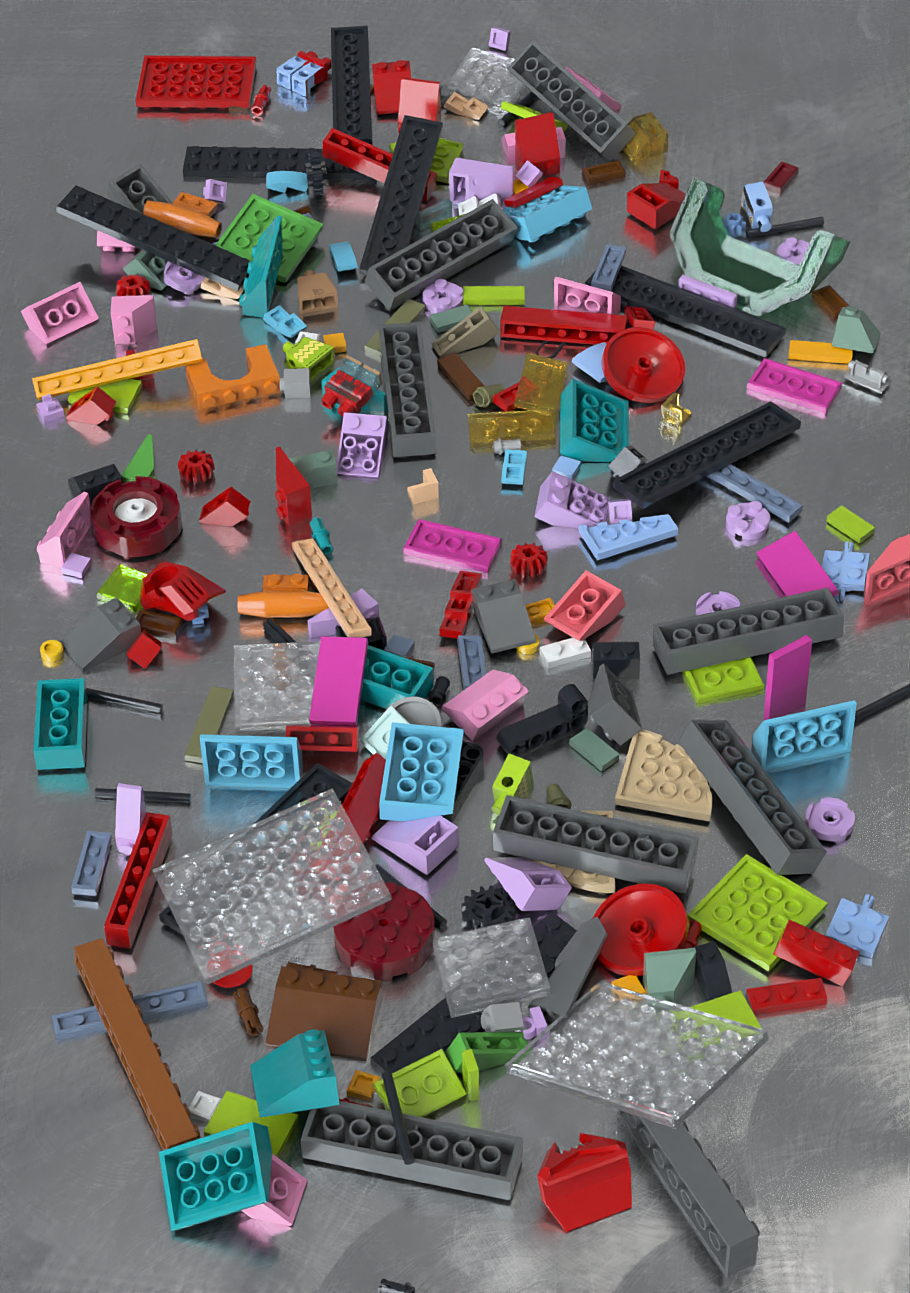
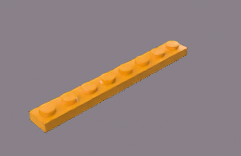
M195 339L32 379L37 400H42V396L51 394V397L202 362L203 360L198 340Z

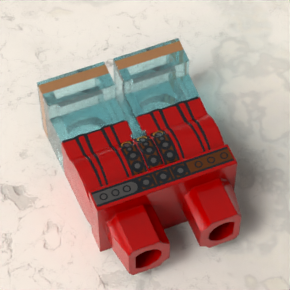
M347 354L337 373L324 386L325 394L321 399L322 405L332 409L338 403L341 406L337 410L342 417L344 412L359 414L362 410L361 408L366 405L383 384L381 372L367 364L363 365V362Z

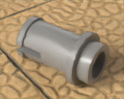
M498 438V440L493 442L494 453L502 455V453H505V449L521 450L520 439L501 440V438Z

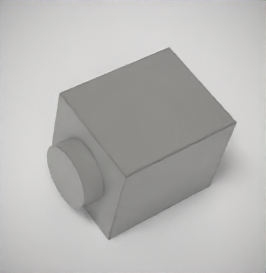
M309 368L284 369V378H280V391H284L285 399L310 398Z
M519 1002L489 1005L481 1015L482 1028L486 1032H518L524 1027Z

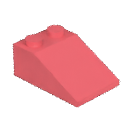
M910 534L892 541L867 571L864 604L866 606L910 587Z
M585 570L548 613L544 621L581 642L612 622L626 604L622 590Z

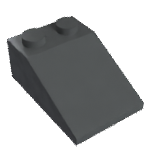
M142 164L112 180L106 193L112 201L138 211L143 214L147 201L173 204Z
M516 579L471 589L473 609L491 653L536 643L522 593Z
M116 597L97 606L60 642L63 645V649L84 672L127 651L140 635L141 627L140 623Z
M603 663L599 667L588 701L590 712L588 716L594 725H600L603 728V732L609 740H615L621 746L641 731L642 726L633 693Z

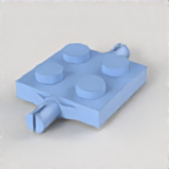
M849 541L845 543L844 551L825 550L822 563L823 570L839 591V594L835 596V600L838 602L839 598L840 602L844 601L845 592L865 591L870 553L853 552L854 543L850 542L849 545Z
M870 894L865 895L862 905L842 898L825 936L859 951V954L872 959L889 916L871 909L875 898L871 895L869 900Z

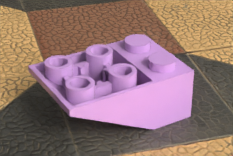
M455 158L449 171L450 203L458 205L474 196L480 201L495 193L498 194L500 201L503 202L504 199L513 195V167Z
M344 412L337 458V475L379 478L389 432L387 416Z
M552 471L540 486L534 517L558 527L579 528V525L587 524V527H595L597 523L606 522L610 498Z
M442 816L405 822L389 820L371 836L374 841L426 875L459 846L458 826Z
M524 857L485 858L484 860L521 911L559 910L572 888L559 870Z

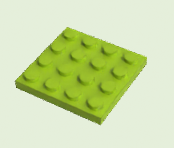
M746 854L688 914V918L692 921V925L693 921L699 922L702 931L769 972L781 959L773 955V952L789 919L810 928L827 910L828 903L784 876L777 875L772 869Z

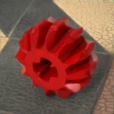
M138 273L136 275L129 274L128 277L122 276V279L118 280L116 285L117 296L150 295L151 287L149 281L146 280L145 276H139Z
M197 449L194 452L187 450V454L181 455L177 465L181 479L186 480L188 484L191 482H195L196 485L198 482L205 483L206 479H212L215 470L211 454H206L205 450L198 452Z
M525 542L523 546L517 544L516 548L512 550L510 566L514 570L515 575L521 574L523 578L530 576L533 579L534 575L541 576L542 571H546L548 555L547 551H544L543 546H536L535 542L532 544Z

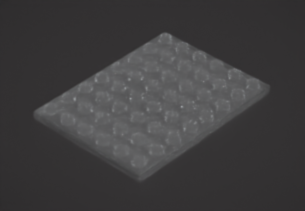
M333 788L152 870L207 985L392 900L389 890Z
M599 981L574 1003L567 1018L558 1017L505 1064L507 1074L676 1129L769 1040L767 1030Z

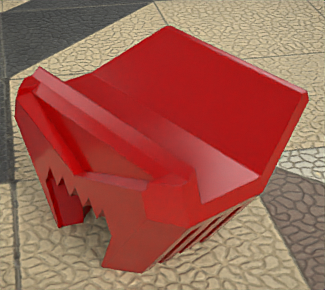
M165 561L158 564L152 572H149L142 579L139 599L145 611L155 608L174 613L184 620L190 621L197 617L199 618L198 610L210 599L225 594L226 590L187 566Z
M580 1133L579 1142L584 1146L578 1145L577 1149L571 1147L570 1151L564 1150L563 1154H561L559 1147L554 1142L548 1150L537 1174L541 1198L565 1232L632 1208L631 1169L626 1143L615 1139Z

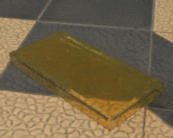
M527 353L514 407L555 417L568 363Z
M553 410L468 414L470 448L493 447V442L498 440V438H501V440L520 439L521 446L556 444Z

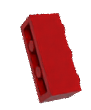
M286 725V737H297L301 750L357 752L359 750L360 726Z
M790 919L783 929L773 952V955L842 987L851 974L859 951Z

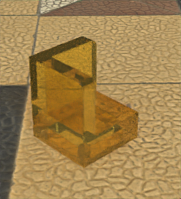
M674 392L661 405V422L679 430L692 416V412L678 406L679 394Z

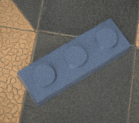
M606 244L591 281L592 287L612 291L626 255V247Z
M458 635L457 645L464 690L486 675L481 636Z
M87 831L71 887L72 894L97 896L112 841L111 833Z

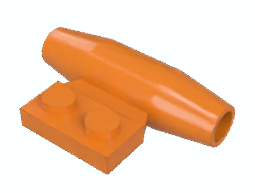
M184 192L177 196L173 204L147 201L143 209L144 215L191 235L218 238L222 231V223L211 218L217 210L218 203Z
M264 575L261 592L238 595V614L263 618H303L318 615L329 607L320 593L308 591L309 575Z

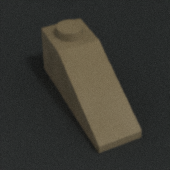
M480 306L431 344L440 358H443L453 353L484 345L500 333V330Z

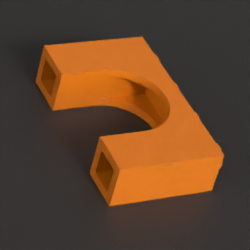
M266 344L246 348V359L250 372L237 380H222L215 377L211 373L205 358H202V362L185 365L186 378L199 410L280 392V376Z

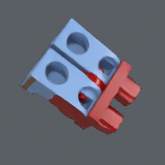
M300 51L297 53V56L292 57L277 68V85L289 90L292 89V91L306 97L310 94V88L328 78V71L332 68L331 59L325 57L321 60L313 51L308 53Z

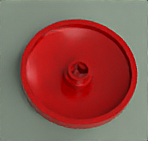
M637 327L622 330L608 341L602 354V370L608 383L619 394L636 402L656 403L670 398L677 392L685 376L684 357L677 345L664 334L652 329Z
M636 884L615 892L599 906L593 918L598 917L608 934L597 959L608 970L624 976L643 975L644 953L682 949L689 933V918L681 900L669 889L655 884Z

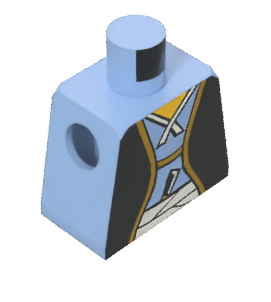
M757 182L744 185L740 209L744 220L750 229L760 228L761 232L769 231L772 227L773 207L764 183Z

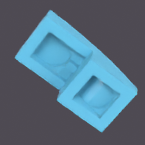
M275 171L269 172L266 175V188L283 193H285L287 187L306 192L308 189L306 173Z
M349 241L329 245L337 271L358 268Z
M280 305L265 313L263 320L272 328L290 338L299 334L300 331L307 329V325L294 313L289 315Z
M505 449L501 477L502 484L523 485L527 451Z

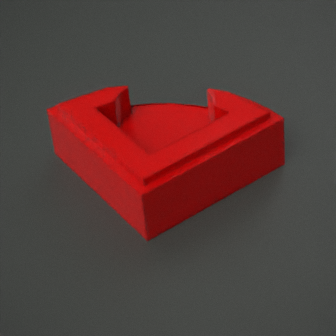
M660 170L659 183H669L679 188V180L676 176H672L669 171Z

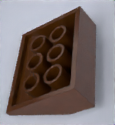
M281 966L275 987L265 1045L278 1048L296 1035L305 1033L308 1030H324L331 1056L367 1061L383 1000L382 981Z

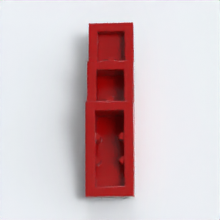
M460 570L450 591V600L445 608V618L440 626L439 636L458 639V635H464L473 610L471 589L479 588L482 573Z

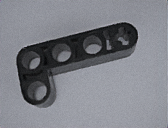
M568 684L558 693V705L501 729L496 739L507 754L518 757L583 728L588 721V700L576 685Z
M465 740L462 741L453 814L441 815L451 823L455 820L484 770V751L481 746Z

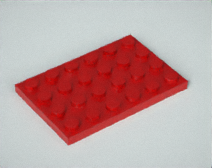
M144 55L135 100L136 107L229 108L230 106L250 108L257 63L256 56Z

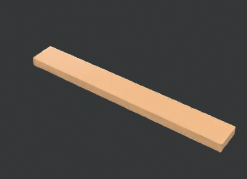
M311 538L292 542L293 551L347 637L362 638L371 636V627L315 540Z

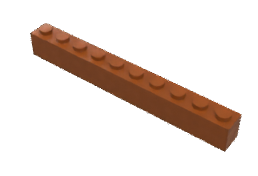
M103 938L75 946V965L162 1150L200 1139L198 1126L192 1124L189 1119L191 1115L187 1104H182L180 1100L181 1093L177 1083H172L170 1079L171 1072L169 1066L161 1060L159 1045L152 1042L151 1029L148 1023L144 1024L141 1019L143 1017L141 1008L138 1003L134 1004L132 1000L133 993L129 984L125 985L123 981L122 968L120 965H115V956L111 946L107 947Z

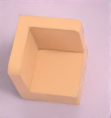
M431 468L423 470V483L407 488L413 504L439 498L438 481Z

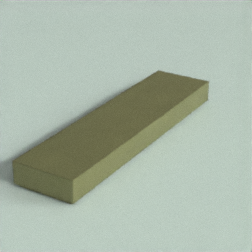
M407 299L384 325L416 322L426 311V305ZM378 331L365 345V351L381 357Z
M211 686L184 755L186 761L203 763L200 734H220L234 697V690Z

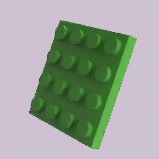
M252 194L215 246L253 262L252 248L257 246L258 238L277 216H282L283 255L277 280L286 283L323 230V223Z

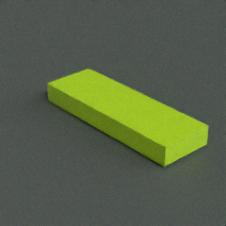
M463 286V305H525V286Z

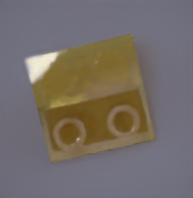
M652 112L634 116L628 125L636 134L623 147V150L632 162L668 152L669 133Z

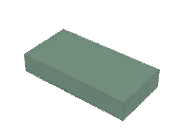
M468 305L429 315L430 322L436 332L440 333L450 330L470 315L472 311Z
M588 728L569 740V745L601 771H604L619 760V753Z

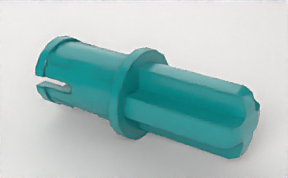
M314 517L310 521L313 539L324 556L329 555L334 550L329 539L330 533L325 528L322 519Z

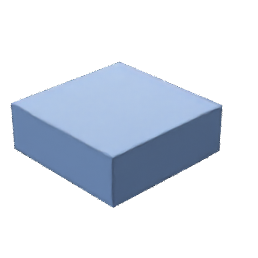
M560 456L552 471L573 480L581 467V461Z

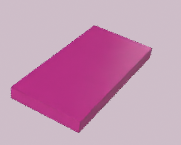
M764 358L747 383V389L826 414L842 389V382Z
M418 519L403 548V552L406 555L488 574L502 546V538Z
M796 531L756 552L758 558L785 596L828 588L833 597L839 594L837 587Z
M808 635L769 654L764 720L785 716L806 704L812 639Z
M321 636L309 717L310 724L357 726L368 648L367 638Z

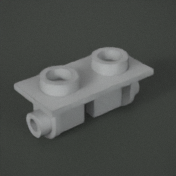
M858 360L850 361L848 368L851 370L844 376L845 379L881 394L892 382L887 372L873 367L869 371L868 365Z

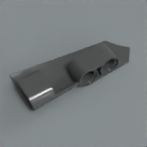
M598 917L583 922L557 957L554 972L528 1005L529 1011L530 1008L540 1006L545 1021L557 1022L561 1016L563 1018L569 1016L586 977L599 956L601 947L608 935Z

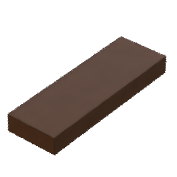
M453 353L437 360V366L468 401L474 400V391L484 385L460 357Z

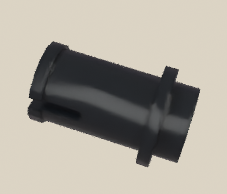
M444 676L436 678L433 690L428 694L429 701L435 706H440L446 701V692L450 686L448 678Z
M384 1278L380 1282L383 1286L379 1285L378 1293H415V1287L411 1286L409 1282L401 1284Z

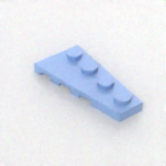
M667 514L640 518V521L636 522L626 519L620 520L619 524L607 525V522L597 523L595 527H587V524L579 525V533L595 558L600 560L678 535V527L670 515Z

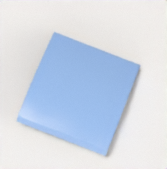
M605 342L587 348L572 359L573 364L599 383L607 382L601 365L602 354L606 346Z

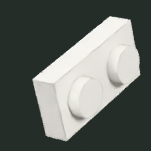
M570 638L541 646L540 655L547 668L550 669L591 657V650L585 639L580 642L575 638Z

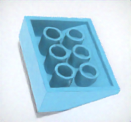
M562 185L517 208L506 207L502 210L518 227L515 237L519 240L535 242L540 239L539 236L553 233L555 228L570 224V220L584 217L586 212L592 210V205L586 187Z
M854 700L764 720L752 735L751 752L765 771L851 752L857 703Z
M392 722L379 803L380 819L405 822L453 814L464 729Z
M200 734L205 786L291 788L302 778L303 758L297 737Z

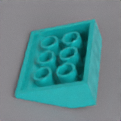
M277 216L258 238L257 246L252 248L253 262L249 261L247 270L249 277L244 280L243 289L245 293L240 295L239 306H242L243 315L263 318L264 314L269 312L283 255L282 216Z
M572 379L560 395V454L578 461L612 462L624 447L629 446V403L624 399Z
M311 1029L305 1033L298 1034L250 1065L260 1118L339 1105L336 1075L324 1030Z
M250 1122L159 1152L171 1231L184 1229L269 1202L272 1148L267 1126Z

